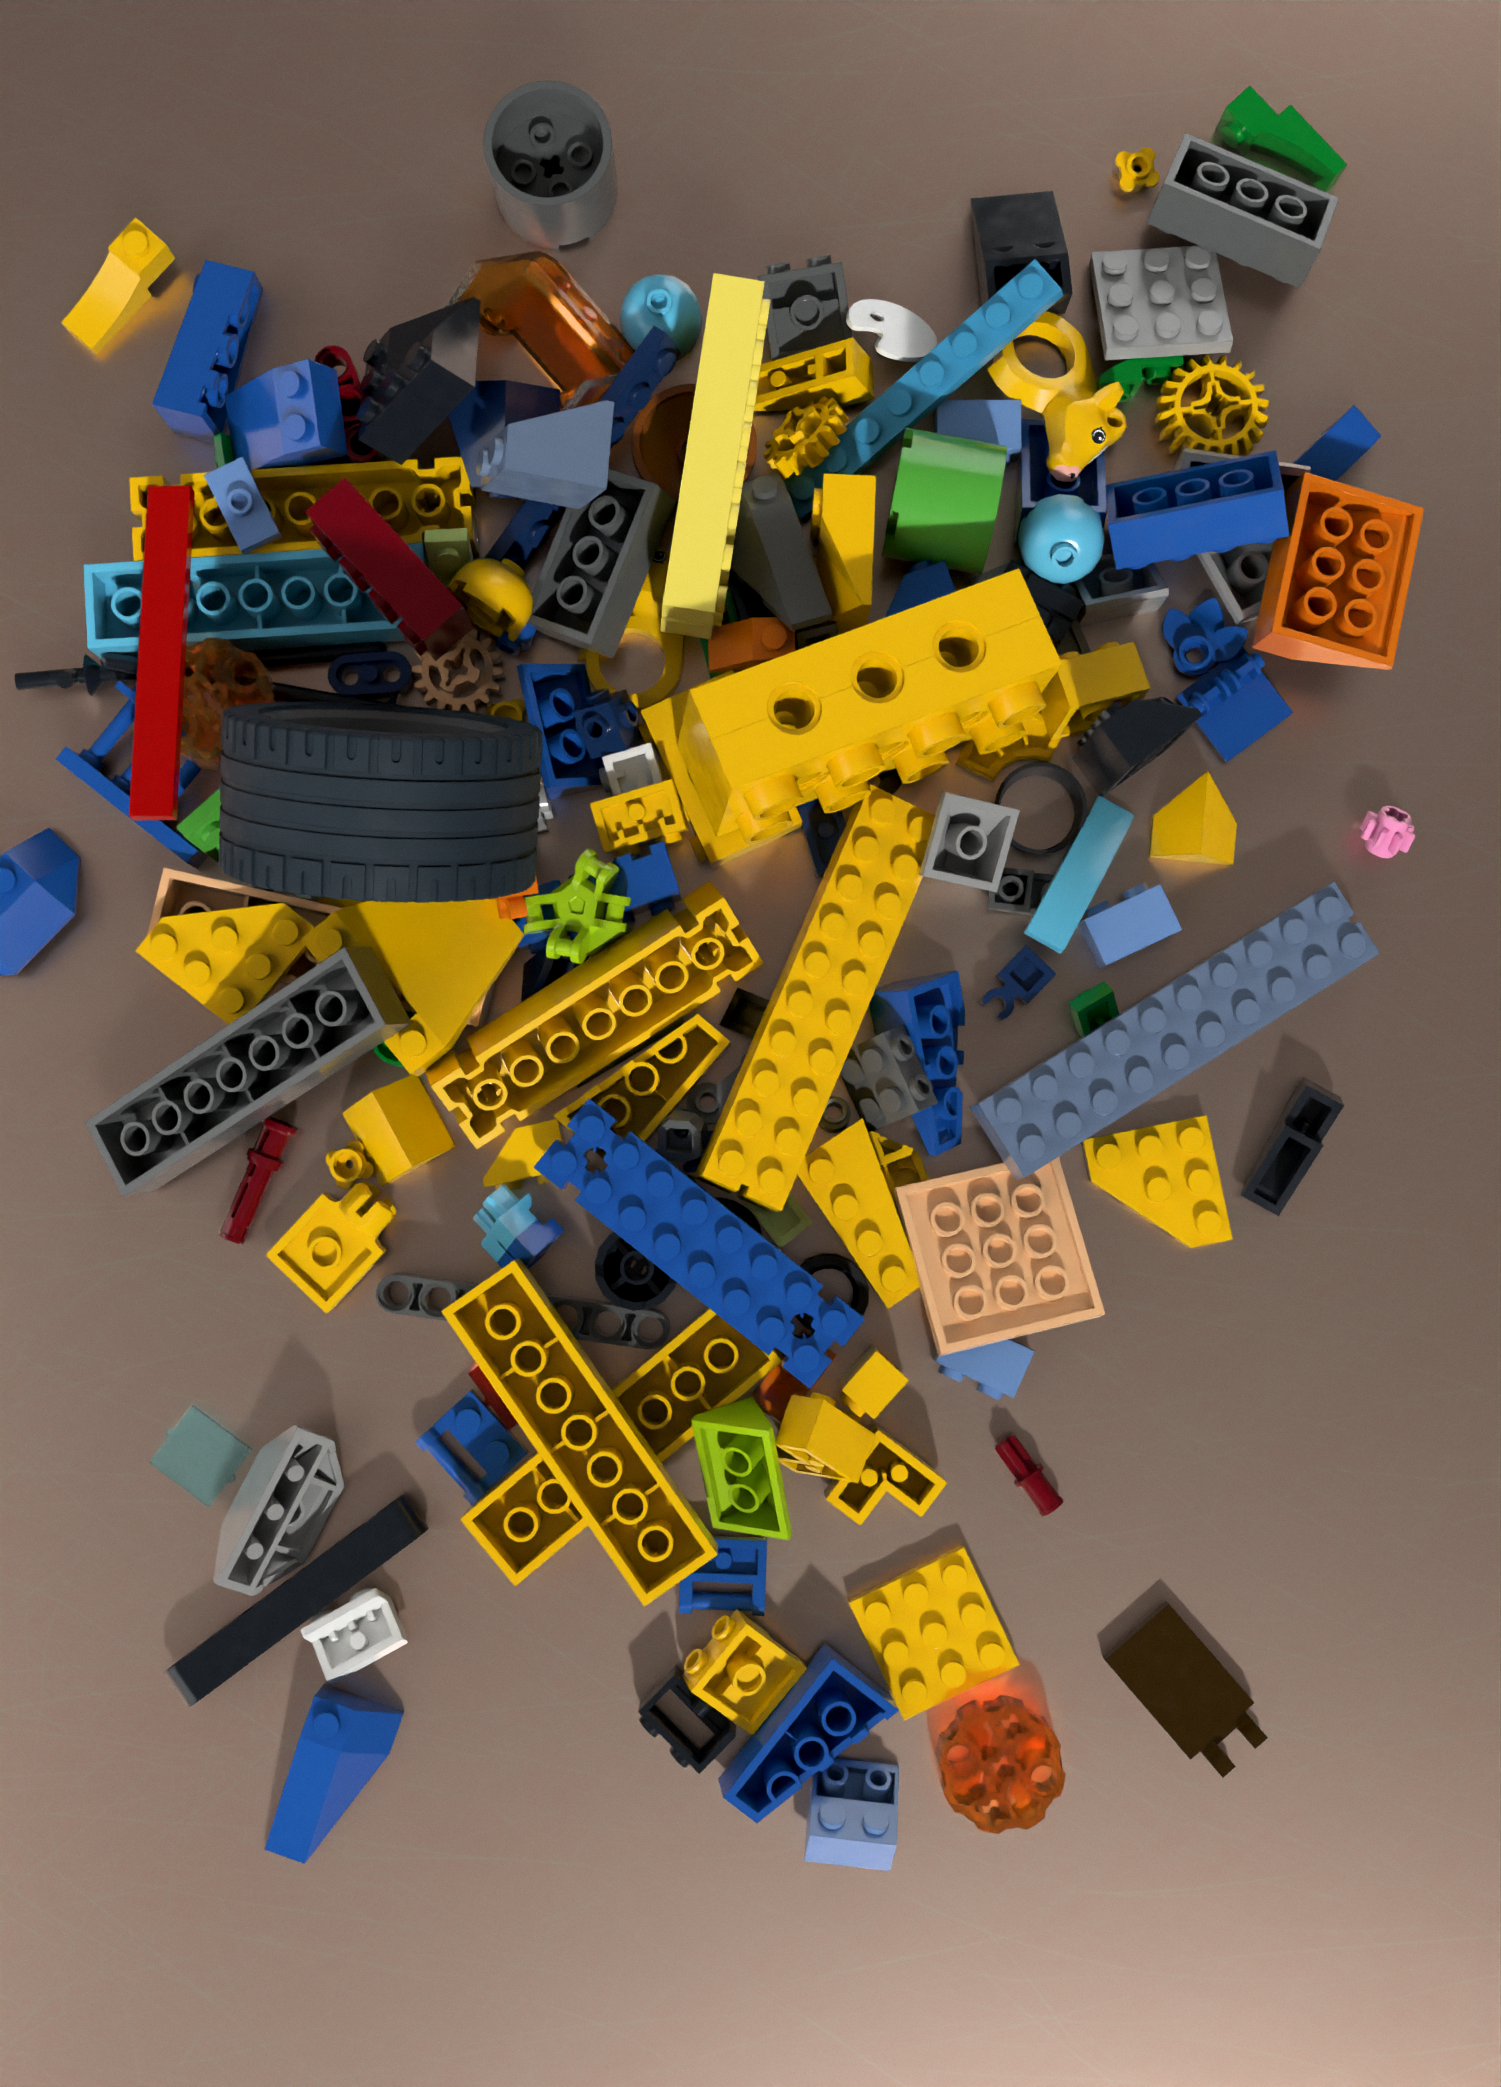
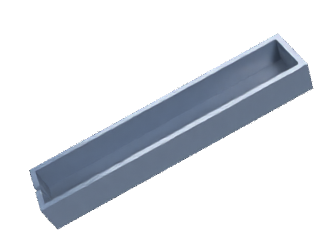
M1332 882L1316 890L971 1106L970 1109L1015 1180L1026 1178L1379 955L1380 952L1361 922L1358 921L1351 924L1348 918L1355 913L1336 883Z

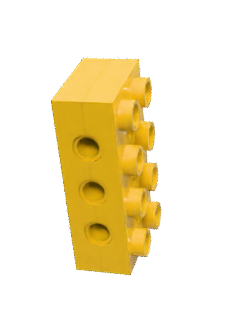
M1018 568L689 690L677 746L715 836L718 837L739 829L746 844L756 843L777 835L790 827L793 821L788 810L793 807L818 799L824 813H834L853 806L871 794V789L867 780L896 769L903 784L912 783L933 775L949 764V760L945 751L973 739L979 754H987L1016 742L1026 734L1022 721L1036 715L1046 707L1041 693L1062 663Z

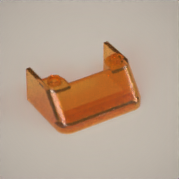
M541 251L476 260L445 306H450L471 297L480 300L479 327L492 336L513 334L563 391L560 393V411L598 402L636 351L563 266L552 256Z

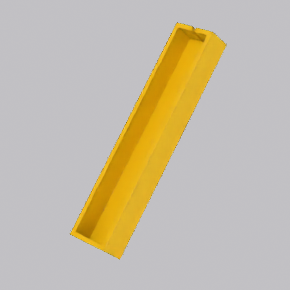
M871 784L869 785L871 794L855 804L851 810L845 829L835 847L693 1177L726 1193L738 1191L736 1197L769 1212L782 1211L923 878L919 873L935 815ZM741 1184L747 1186L746 1188L739 1189Z

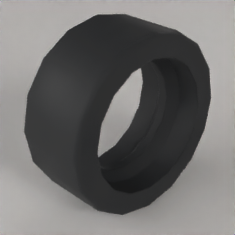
M820 1253L807 1258L800 1265L811 1275L822 1269H836L844 1273L853 1287V1301L850 1306L862 1316L864 1315L869 1304V1287L864 1273L853 1261L839 1254ZM803 1313V1318H801L800 1314H797L795 1317L801 1324L812 1331L813 1328L809 1323L812 1316Z

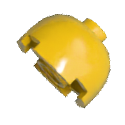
M492 558L475 559L465 564L447 586V589L455 598L458 597L467 606L466 613L469 619L496 637H500L503 631L509 633V639L515 641L532 614L533 598L531 590L522 578L525 573L520 566L506 558L502 562Z

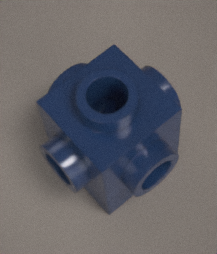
M609 688L591 692L585 696L586 703L573 712L576 719V730L584 740L591 759L625 751L642 738L639 731L638 711L634 703L630 701L626 689L610 693Z

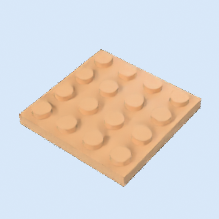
M1059 1157L1022 1179L1015 1180L1005 1163H999L896 1187L893 1190L903 1230L913 1255L919 1288L938 1357L1101 1317L1105 1314Z

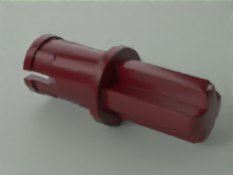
M1011 1434L1002 1438L995 1445V1450L1016 1478L1014 1481L1016 1487L1022 1486L1042 1517L1055 1511L1064 1501L1042 1473L1043 1465L1035 1463L1016 1435Z

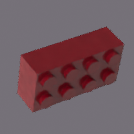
M346 477L306 511V514L314 524L309 531L318 541L319 546L334 562L342 558L338 563L346 571L349 579L363 594L368 589L371 590L367 595L375 603V607L391 625L397 620L400 622L397 628L404 635L403 637L420 656L427 651L437 661L474 628L463 605Z

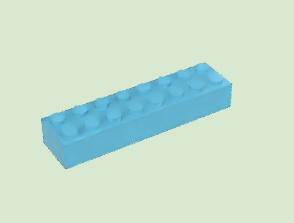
M407 544L429 568L424 544ZM323 549L191 558L186 655L406 640L397 628L400 622L397 620L391 625L375 607V603L367 595L371 590L368 589L363 594L349 579L346 571L338 563L342 558L334 562ZM144 561L83 565L87 647L99 658L106 652L138 657Z

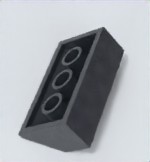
M1134 699L1123 707L1117 701L1098 715V719L1090 725L1091 728L1083 734L1084 737L1077 742L1080 749L1072 759L1096 792L1104 797L1167 751L1203 715L1198 708Z

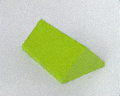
M753 1396L695 1415L691 1422L712 1527L790 1540L792 1529L773 1426Z

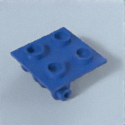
M1244 647L1232 660L1221 662L1176 696L1183 706L1198 708L1203 716L1196 724L1226 763L1293 713L1260 670L1265 666L1262 657L1256 652L1249 655Z

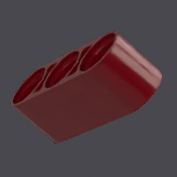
M335 345L326 346L321 349L315 356V362L330 368L336 366L346 367L344 373L337 377L342 413L350 404L361 405L362 397L364 398L365 394L360 390L361 378L348 352L342 347ZM357 413L353 416H343L348 457L351 462L387 461L388 457L375 449L367 455L361 456L356 454L358 447L363 444V442L358 440L360 420L357 419Z

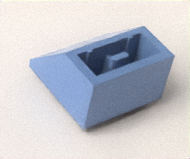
M834 1758V1763L823 1772L819 1770L812 1775L804 1861L884 1871L891 1870L897 1847L899 1765Z

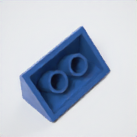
M520 664L516 666L529 723L539 727L543 732L540 769L545 790L550 800L603 788L599 775V769L605 767L602 757L590 758L585 742L576 730V719L573 714L576 709L586 703L585 696L591 693L585 664Z

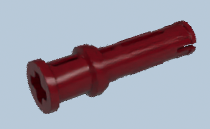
M271 1116L261 1121L263 1127L255 1146L247 1151L246 1155L248 1156L249 1164L232 1201L228 1215L218 1233L220 1237L237 1244H244L250 1225L257 1213L273 1172H278L279 1168H282L284 1164L281 1158L290 1136L296 1135L298 1131L297 1127Z

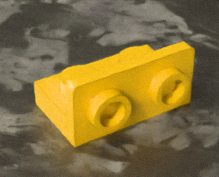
M673 779L589 803L604 853L615 851L617 857L628 853L633 855L642 852L640 844L656 839V843L664 841L665 845L682 840L680 832L689 829L688 823L684 819Z

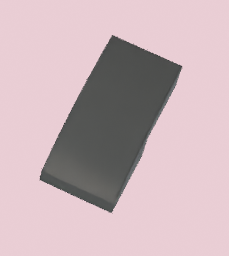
M1004 868L998 891H989L988 909L1033 916L1054 875L1034 873V870Z

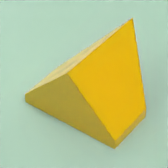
M1209 771L1205 772L1152 816L1149 857L1233 865L1237 822Z

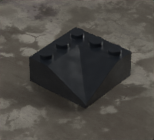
M471 297L391 327L379 341L377 339L371 341L363 356L366 369L360 384V390L365 395L364 398L362 397V403L357 412V419L360 420L359 441L402 465L475 388L480 300Z

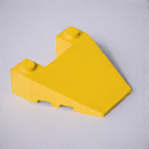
M484 899L429 903L365 901L334 911L300 940L319 963L344 947H372L386 976L417 1012L410 1019L412 1022L410 1025L385 1040L384 1043L410 1075L419 1077L453 1049L460 1038L459 1035L472 1015L474 1016L482 999L502 972L525 934L512 919H500L497 900Z

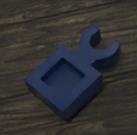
M1025 945L996 975L1004 985L1001 988L988 991L982 997L980 1003L985 1006L992 998H1000L1004 1002V1009L996 1018L999 1021L1004 1020L1012 1013L1016 998L1027 1005L1049 983L1056 973L1034 951Z

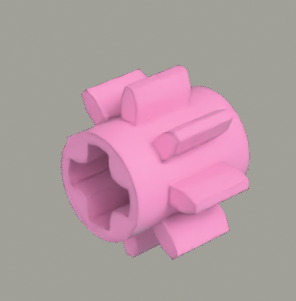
M1383 806L1378 814L1369 811L1360 827L1363 831L1361 838L1366 840L1364 843L1365 848L1372 854L1382 858H1392L1398 850L1407 853L1416 837L1412 833L1415 826L1410 824L1412 821L1410 815L1394 806Z

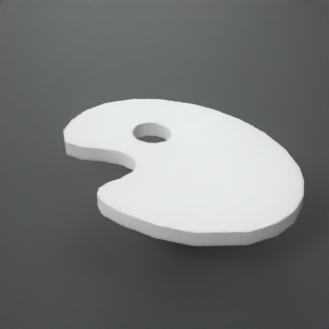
M865 299L854 303L847 312L846 322L850 329L876 333L878 338L874 342V347L880 355L903 362H918L937 346V338L930 326L919 316L897 304L884 300ZM871 316L877 317L878 319H880V322L875 321L874 319H872Z

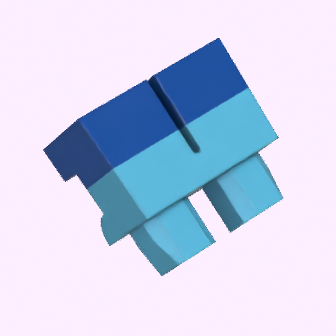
M505 1184L485 1199L482 1204L483 1207L473 1217V1220L487 1234L480 1245L501 1268L520 1258L527 1269H529L546 1254L564 1231L553 1218L542 1225L529 1211L532 1205L530 1194L528 1193L519 1200Z

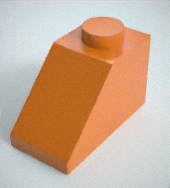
M777 617L749 618L712 628L711 639H708L709 673L727 672L732 669L734 672H740L794 652L795 630L791 631Z

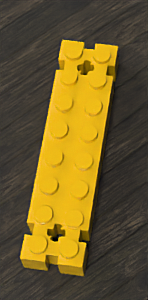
M462 456L434 458L435 469H422L418 460L412 459L406 460L402 465L395 461L250 470L282 537L247 554L322 549L309 531L314 524L306 514V511L344 477L347 478L406 544H424L425 530L468 528L472 554H479L477 519L472 507L466 506L476 505L475 488L471 487ZM207 473L180 474L181 485H171L163 475L129 477L131 511L142 522V527H132L133 561H144L148 486H191L194 490L191 558L243 554L204 477ZM431 504H438V507H435L434 512L426 513L430 511Z
M711 881L682 898L686 906L682 911L673 916L668 909H665L466 1038L470 1046L459 1055L452 1049L425 1071L430 1086L448 1111L453 1110L458 1125L476 1149L505 1132L502 1121L515 1114L519 1121H522L721 992L716 983L729 974L736 982L764 964L747 935L738 926L740 923L725 898Z

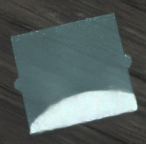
M193 1405L175 1429L167 1431L166 1441L149 1463L207 1507H210L226 1484L235 1481V1472L252 1451V1448Z

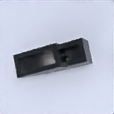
M1303 1077L1268 1137L1244 1185L1241 1196L1279 1216L1321 1151L1323 1138L1343 1109L1344 1104L1341 1097Z

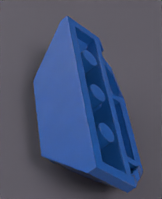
M50 828L5 851L0 856V976L17 975L76 915L79 886L78 869H80L81 857Z

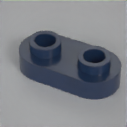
M395 651L342 655L337 657L328 669V681L336 693L365 699L393 697L399 692L402 695L409 690L414 680L412 666L404 655ZM390 671H399L400 677L395 682L386 680V676ZM355 673L358 675V681L355 684H345V678L349 674Z

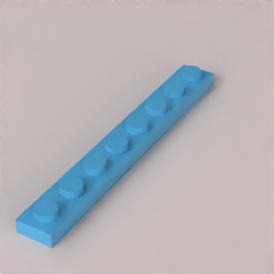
M1036 259L846 426V432L837 436L840 443L829 449V455L824 457L825 460L814 468L808 465L804 468L801 475L797 476L793 472L783 481L795 511L804 523L811 518L814 488H822L824 474L860 475L904 436L906 427H915L1064 296L1059 285Z

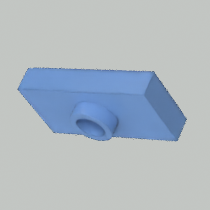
M243 457L204 475L235 541L244 555L282 537Z

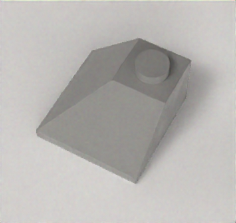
M942 791L919 875L997 892L1020 810Z

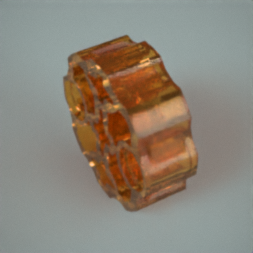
M206 638L200 644L186 646L185 668L189 667L194 673L188 678L185 675L182 723L190 724L188 733L181 738L180 756L196 763L201 769L220 771L221 751L223 750L221 747L222 717L208 705L209 702L204 697L203 692H207L212 699L220 703L223 711L228 707L278 701L272 686L273 680L263 663L254 653L245 652L233 646L226 639ZM248 671L258 673L257 680L249 686L239 685V679L244 673ZM211 674L213 679L216 681V683H214L213 685L209 683ZM194 695L195 699L190 701L187 696ZM215 724H218L220 727L218 734L212 728Z
M1000 1695L994 1700L982 1702L973 1699L956 1710L954 1720L945 1731L940 1733L937 1740L935 1755L939 1764L940 1784L943 1793L954 1812L960 1813L974 1822L979 1830L994 1834H1000L1006 1829L1016 1827L1027 1830L1045 1818L1046 1809L1053 1799L1062 1794L1066 1773L1062 1767L1061 1745L1045 1717L1036 1714L1033 1710L1026 1707L1021 1699ZM1015 1714L1018 1723L1011 1722L1008 1729L1004 1728L1001 1720H1009L1010 1715ZM986 1721L988 1722L991 1730L993 1731L990 1746H987L990 1734L985 1730L984 1726L982 1725ZM957 1745H962L969 1749L967 1757L962 1761L953 1762L947 1758L949 1750ZM1004 1753L1008 1765L1001 1764L999 1771L997 1770V1773H995L992 1763H999ZM1048 1766L1052 1768V1773L1047 1780L1036 1782L1031 1779L1032 1773L1037 1767ZM983 1771L982 1784H979L981 1772ZM1010 1782L1011 1784L1009 1791L1017 1801L1014 1804H1011L1007 1796ZM991 1800H996L998 1807L992 1806L989 1813H984L982 1806H989Z

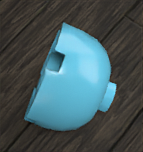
M656 274L646 276L633 284L623 298L619 318L623 339L633 353L653 326L664 331L682 352L676 361L692 351L702 328V314L699 301L688 284L670 275Z
M1057 494L1043 498L1035 504V509L1029 512L1027 517L1026 515L1020 523L1018 542L1023 561L1031 571L1051 583L1066 584L1080 580L1094 569L1102 555L1104 532L1099 514L1091 506L1085 504L1083 499L1075 495Z

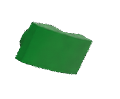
M1183 356L1125 360L1100 375L1097 381V390L1099 391L1111 383L1120 382L1124 393L1119 402L1129 400L1131 397H1135L1142 384V380H1146L1150 385H1162L1165 381H1171L1172 372L1177 368L1181 369L1184 364Z

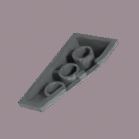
M775 473L743 482L730 567L737 574L738 581L745 588L750 586L762 597L763 604L791 631L833 620V613L791 497L780 474Z

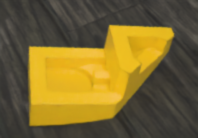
M870 1131L868 1132L895 1208H897L893 1190L896 1187L930 1179L919 1153L913 1151L914 1148L883 1137L877 1132Z

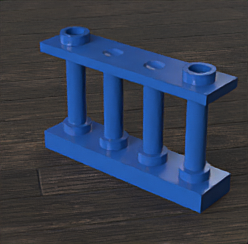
M119 680L114 687L129 698L127 703L88 751L83 748L78 754L66 746L57 756L56 760L129 817L132 762L121 776L116 774L112 780L100 771L104 766V763L101 761L135 719L136 685L130 689ZM183 730L181 740L195 751L180 768L178 798L208 761L219 770L221 763L218 757ZM166 820L134 821L184 862L196 869L208 857L198 847L188 841L179 830L176 831L165 822Z

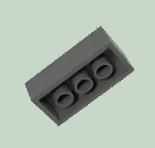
M1185 133L1146 223L1159 228L1165 233L1173 234L1195 243L1202 249L1211 250L1230 258L1242 266H1249L1274 277L1280 282L1300 288L1321 250L1339 198Z
M608 469L607 489L580 510L566 507L532 592L533 608L527 624L544 635L613 659L677 501L655 483Z

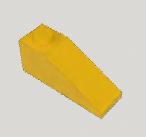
M852 337L761 364L754 411L792 410L797 406L804 409L810 400L814 399L817 403L823 396H826L828 400L833 397L841 408L875 399L873 360Z

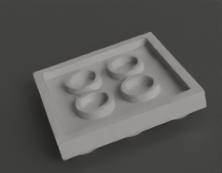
M1199 246L1091 252L1089 266L1105 360L1231 352L1233 336L1216 252L1202 249Z

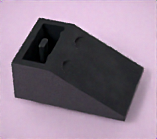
M1053 191L971 198L981 305L986 303L1036 259L1059 285L1064 295L1047 311L1053 314H1065L1073 293L1068 250Z

